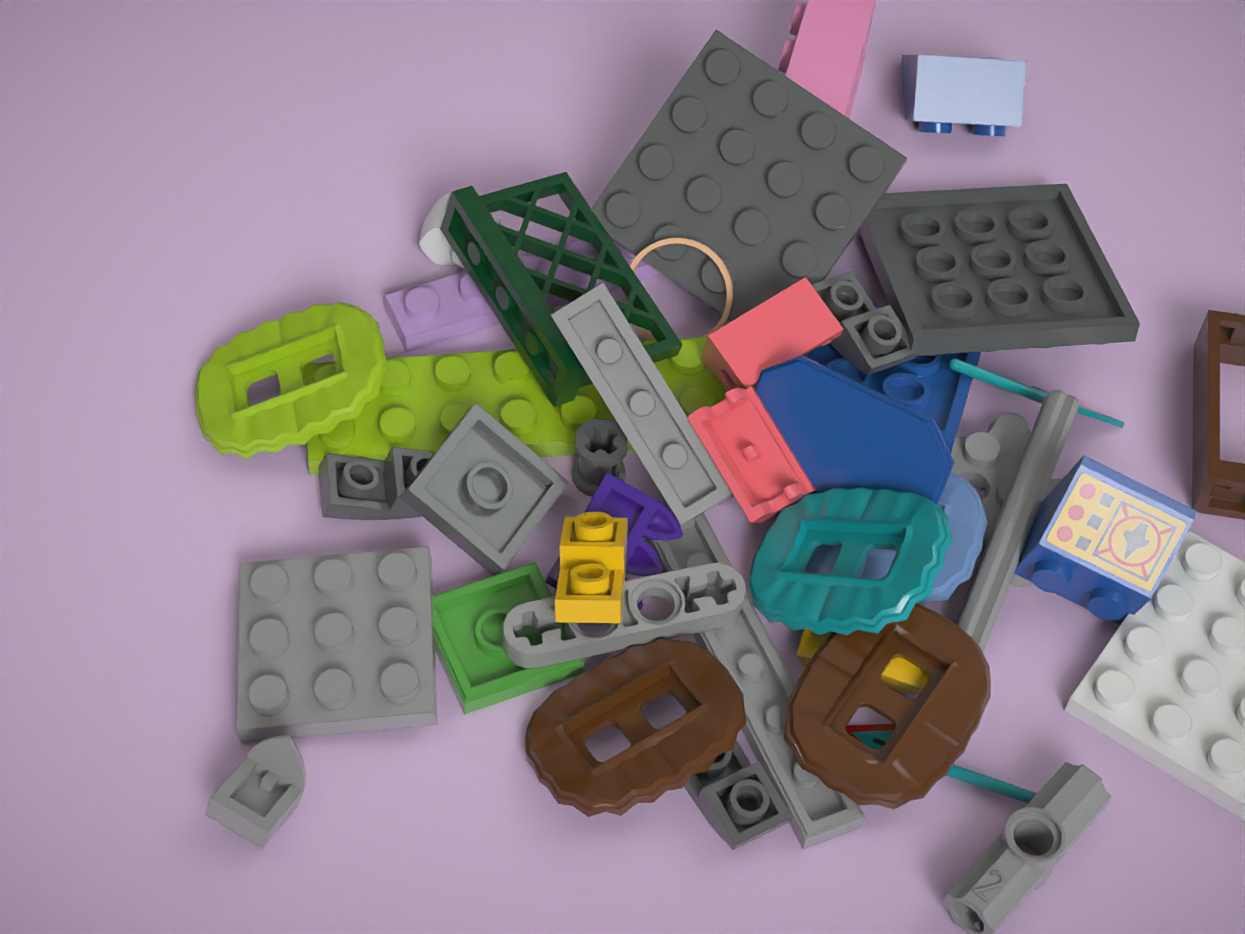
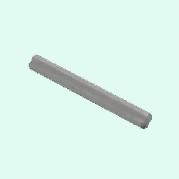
M1053 390L1044 398L955 623L974 639L982 652L985 650L1079 408L1078 400L1061 390Z

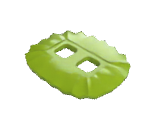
M338 302L335 304H316L304 311L289 312L279 320L263 322L254 330L238 333L228 344L216 348L208 362L200 368L195 388V408L203 438L210 442L221 455L233 453L248 459L260 451L278 453L287 445H305L314 435L331 433L340 421L359 418L365 404L379 397L381 378L389 369L384 353L385 342L380 333L379 323L360 307ZM334 355L336 374L306 385L303 373L304 366L324 356ZM271 376H278L280 395L250 406L248 395L250 385Z

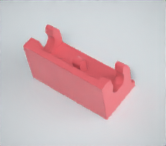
M805 277L708 335L700 359L706 367L711 369L727 392L735 388L747 389L757 384L763 369L798 356H804L819 346H825L841 335L843 327Z
M753 386L747 389L735 388L724 394L726 398L710 408L708 406L699 408L687 416V419L750 523H766L780 514L783 508L796 504L806 494H812L817 490Z

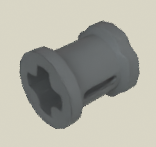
M591 419L583 423L576 430L575 453L578 457L573 462L571 476L573 484L580 492L593 497L606 473L624 482L626 470L622 460L627 455L628 439L619 424L613 420Z

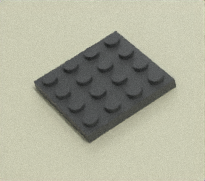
M716 29L590 211L594 212L611 239L634 256H637L643 249L657 241L674 237L693 239L711 248L726 265L732 280L733 303L728 320L733 321L805 277L810 284L825 280L906 164L907 157ZM667 244L655 248L642 259L647 265L720 315H723L727 297L725 280L717 264L702 250L686 244Z
M1067 183L885 193L859 230L886 299L907 331L911 351H919V354L916 356L1089 344L1103 345L1107 343L1134 342L1136 340L1140 322Z

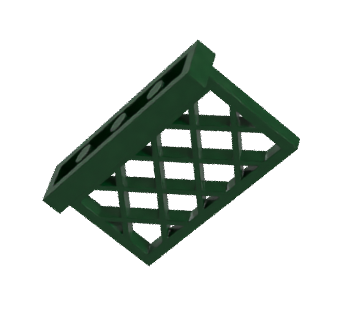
M567 172L481 196L477 194L473 186L452 191L440 230L553 407L574 401L579 388L593 384L553 320L551 315L555 312L546 300L548 293L572 302L595 288L597 279L620 286L627 296L625 304L618 301L615 302L628 323L649 330L657 341L647 346L643 345L653 363L679 354L683 344L594 212L590 211V206ZM558 194L570 211L569 216L565 217L536 206L537 200ZM502 210L524 218L519 232L497 224L490 213ZM532 221L561 232L562 236L558 246L526 235L525 232L529 222ZM568 235L591 243L598 253L597 260L564 249ZM519 250L552 261L548 275L526 268L517 255ZM558 264L590 275L591 278L587 289L585 290L554 278Z

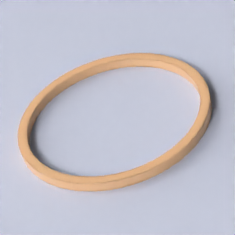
M674 237L657 241L643 249L630 265L633 272L639 262L649 252L667 244L690 245L710 256L724 277L727 297L720 321L705 336L724 326L732 308L733 285L726 265L711 248L693 239ZM623 292L624 304H625V303H626V300H627V296H626L625 293ZM635 326L648 340H655L648 330Z

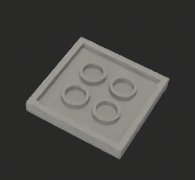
M429 546L240 563L236 731L241 743L262 741L275 736L290 735L291 738L438 725L432 558Z

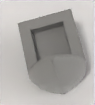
M275 736L264 739L256 744L211 796L205 813L206 816L261 849L266 846L298 807L305 789L306 771L304 762L291 736Z

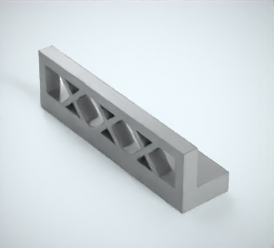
M601 283L551 315L681 526H684L717 504L720 506L735 497L605 284Z

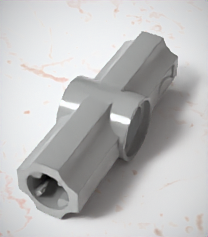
M1065 762L1025 808L1011 814L1002 833L945 895L943 905L950 912L953 922L967 934H995L1028 895L1046 883L1053 867L1108 806L1112 796L1106 791L1102 778L1084 764L1077 766ZM1016 844H1028L1035 848L1040 855H1028L1021 851Z

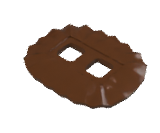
M915 603L906 621L887 623L878 634L856 630L846 636L832 632L810 659L785 706L784 740L794 751L801 769L817 776L829 789L843 793L857 805H880L894 810L912 800L923 799L935 783L947 775L954 762L965 752L972 735L979 727L984 710L991 698L990 667L981 648L970 635L943 615ZM895 658H904L925 671L929 676V681L914 699L905 698L884 685L881 681V675ZM868 707L894 724V732L881 749H871L847 733L846 726L859 708Z
M660 638L649 644L631 646L619 655L603 660L592 670L577 675L567 685L554 690L543 704L533 712L526 729V760L534 769L539 782L548 788L558 804L573 806L587 817L603 812L622 816L637 803H654L667 790L682 789L693 775L708 771L718 755L733 750L738 732L747 723L744 694L727 668L706 649L691 641ZM669 694L674 696L686 711L685 715L661 729L652 727L640 712L642 707L662 695ZM608 727H616L628 740L630 747L605 762L597 761L585 746L586 740Z

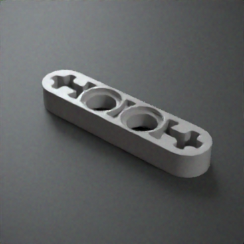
M707 563L628 580L624 584L621 623H611L612 626L606 632L591 635L582 631L577 623L564 622V632L567 640H561V628L556 629L555 596L526 602L514 607L505 618L502 633L503 650L507 658L518 666L540 668L622 650L631 646L649 644L660 638L671 639L721 628L733 623L739 616L746 594L745 581L737 570L723 563ZM707 586H715L719 594H727L725 604L717 605L712 596H705ZM682 591H686V603L693 601L690 613L685 612V598ZM648 596H658L669 602L673 613L662 621H652L641 615L637 604ZM533 626L536 634H542L541 644L531 646L527 637H521L522 627Z

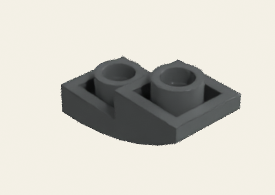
M853 271L811 284L843 327L841 335L833 339L830 344L863 373L869 375L917 357L916 355L919 354V351H911L907 331L892 307L887 305L876 309Z
M392 447L385 461L326 453L319 465L322 517L351 520H391L422 517L402 500L400 495L434 452Z
M737 739L733 750L718 755L708 771L693 775L684 785V788L699 810L732 850L789 823L793 818L760 761L751 765Z

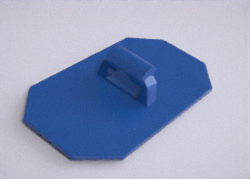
M803 355L761 371L755 390L817 490L813 493H823L832 488L855 489L863 487L874 490L890 489L899 492H912L939 505L955 462L935 419Z

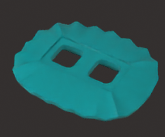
M862 487L855 489L832 488L823 493L806 494L796 504L781 510L777 519L761 540L759 548L753 557L748 583L753 606L760 611L769 623L781 622L793 630L808 629L818 635L832 631L847 636L856 630L878 634L887 623L906 621L915 603L931 596L935 576L944 567L945 552L953 542L948 526L949 516L933 501L912 492H899L890 489L874 490ZM820 545L842 546L834 567L830 572L826 574L804 573L816 547ZM874 549L897 550L890 569L883 578L858 577L870 551Z

